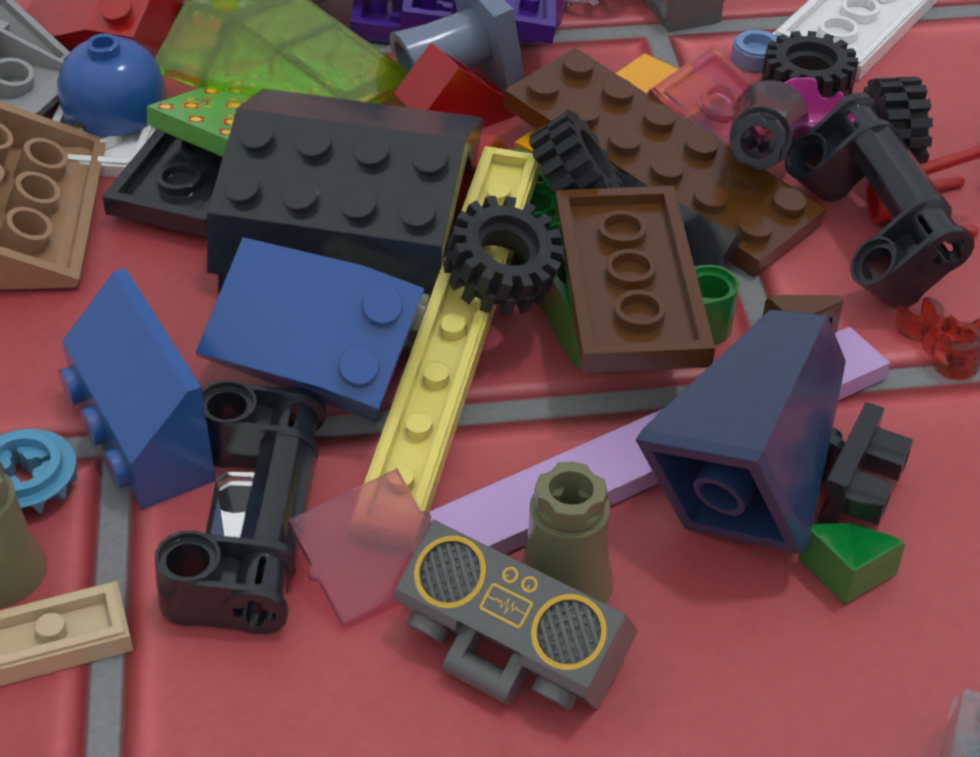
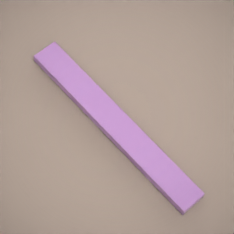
M847 327L835 333L846 360L838 400L887 378L890 362L855 330ZM663 409L425 513V529L428 530L434 519L503 554L526 545L530 500L534 494L538 476L551 471L559 462L573 461L587 464L593 474L604 478L610 506L658 484L656 476L635 439L641 430Z

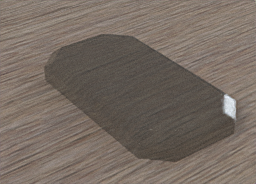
M226 472L216 479L206 534L240 538L254 473Z

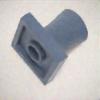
M455 0L456 13L417 27L390 33L391 49L403 79L430 43H433L469 68L479 65L503 93H505V89L525 78L513 8L505 0Z

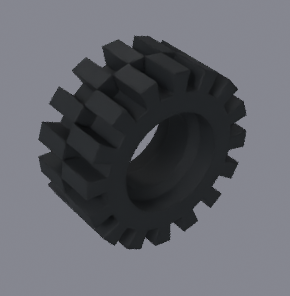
M800 31L791 32L790 39L782 34L777 36L776 42L771 40L768 44L761 81L774 80L785 83L792 78L810 77L816 79L817 88L822 97L831 98L837 92H842L844 97L853 92L858 58H855L856 51L853 48L847 49V42L841 39L834 43L833 35L825 34L823 38L816 37V31H808L807 36H802Z
M916 76L870 79L867 82L868 86L864 87L863 93H867L874 98L879 106V117L892 123L919 164L928 162L930 155L927 147L932 146L929 128H933V118L928 117V112L932 107L930 99H926L928 90L926 85H922V79L916 78Z
M566 111L529 136V145L534 150L532 151L533 157L540 163L541 167L539 169L543 177H547L551 185L549 187L554 194L556 190L624 188L622 180L617 176L618 171L615 165L611 164L608 159L610 156L607 151L602 149L597 136L590 132L587 123L581 120L576 112Z
M496 196L485 197L482 206L477 200L468 204L466 212L461 211L457 217L444 254L446 258L443 264L444 273H451L448 283L452 289L456 290L462 286L465 287L461 299L469 305L475 297L483 300L479 310L487 313L491 312L493 304L500 305V315L511 316L515 305L522 314L530 311L533 303L539 305L544 300L564 255V246H559L562 238L559 229L548 231L552 219L546 213L538 219L535 218L533 214L536 206L529 202H526L523 210L516 208L517 198L506 196L503 205H498ZM494 245L507 248L517 254L524 265L511 266L502 264L492 259L482 247Z

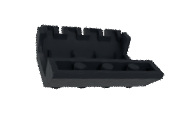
M261 89L236 109L207 212V273L218 275V294H220L242 237L363 265L424 288L423 293L432 295L445 258L444 254L448 245L463 173H473L484 125L483 117Z

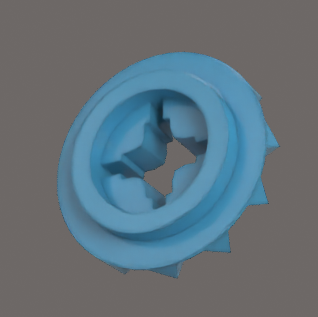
M22 429L0 435V461L5 474L13 481L21 509L33 507L41 514L45 501L48 499L65 500L67 484L78 480L76 455L71 444L62 436L42 429ZM20 463L23 469H27L33 475V478L29 481L20 482L19 478L14 474L17 472L15 464Z

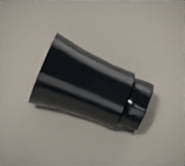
M774 80L755 83L742 92L733 108V124L729 133L732 154L740 164L744 163L757 170L770 168L783 160L794 142L805 135L809 115L807 105L800 93L792 86ZM756 126H761L763 130L769 129L773 134L763 136L758 133Z

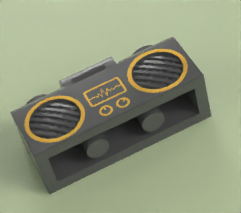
M434 519L397 584L393 595L395 601L411 612L405 624L443 645L449 634L457 637L443 664L444 672L506 705H510L513 702L528 673L536 678L531 690L548 701L571 711L576 700H579L598 710L638 632L625 613ZM482 640L512 655L505 669L475 654Z

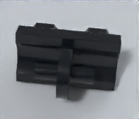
M865 402L846 442L842 439L841 432L832 427L822 481L826 482L825 488L829 496L818 516L817 524L840 523L843 515L846 514L879 526L888 506L894 483L864 473V471L868 470L899 481L906 467L913 444V439L880 428L885 408Z

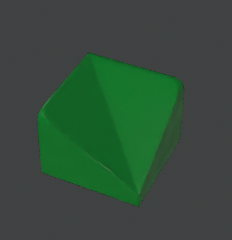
M853 523L812 525L809 544L804 553L799 554L798 559L846 604L897 574L905 544L894 536Z

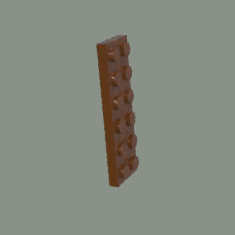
M573 48L505 89L503 107L537 130L568 110L576 112L580 119L587 123L590 132L597 136L600 146L610 156L608 158L610 163L615 165L618 171L648 187L674 186L678 203L742 237L743 241L732 257L731 262L754 278L822 224L826 212L824 207L765 169L757 170L744 163L740 164L733 156L731 147L577 48Z

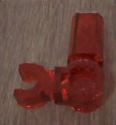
M930 296L923 298L920 315L912 313L905 306L898 307L895 323L897 332L904 338L922 343L923 350L933 358V367L937 373L953 380H964L977 374L980 367V318L972 323L958 321L952 315L946 317L944 316L945 309L937 299Z

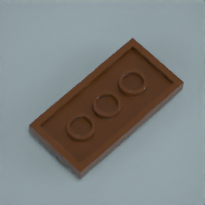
M674 186L556 190L555 214L557 226L562 236L560 244L564 246L563 262L582 373L709 367L713 363L715 345Z

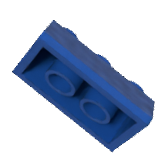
M123 268L114 271L62 340L68 367L62 368L58 372L62 387L70 404L74 406L82 403L84 406L80 413L91 443L94 447L105 444L107 451L103 454L114 485L118 490L128 486L138 506L143 510L216 481L201 386L127 269Z

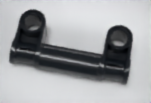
M856 92L838 101L834 108L819 123L794 142L785 159L787 173L822 200L834 202L842 199L866 176L894 218L874 237L861 244L855 251L850 264L852 279L889 307L900 310L914 305L929 289L952 270L964 264L974 250V238L967 228L955 224L951 218V206L940 194L903 142L892 123L879 117V106L871 95ZM852 113L859 124L850 121L848 114ZM944 241L953 246L952 251L948 250V248L943 243Z
M219 380L201 389L213 465L255 469L240 538L189 530L176 532L162 540L155 551L158 607L165 618L172 623L183 626L200 625L238 629L252 634H269L279 631L284 627L288 618L289 607L284 599L287 582L294 578L297 570L298 554L314 469L319 454L318 445L314 439L316 431L324 423L327 410L324 401L319 395L308 389L300 387H271L244 384L234 380ZM293 406L298 407L295 420H291L290 415ZM257 602L262 603V611L260 613L255 612Z

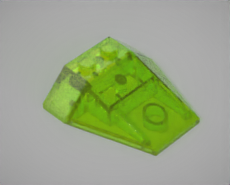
M186 0L155 57L162 76L194 87L254 96L261 89L265 88L381 104L395 97L393 93L409 73L403 66L310 0Z

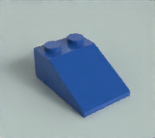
M242 237L195 354L196 356L283 388L300 387L308 389L319 395L324 403L376 422L420 308L424 288L363 265Z

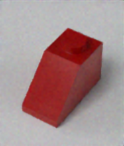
M433 43L428 45L393 93L408 108L483 117V128L515 116V114L503 107L504 93L495 84Z

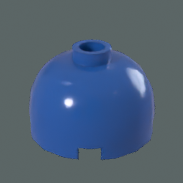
M98 34L76 46L64 58L57 79L58 98L66 123L74 127V120L76 123L85 125L86 132L97 136H121L142 130L148 126L147 106L168 99L163 74L150 51L134 40L112 34Z

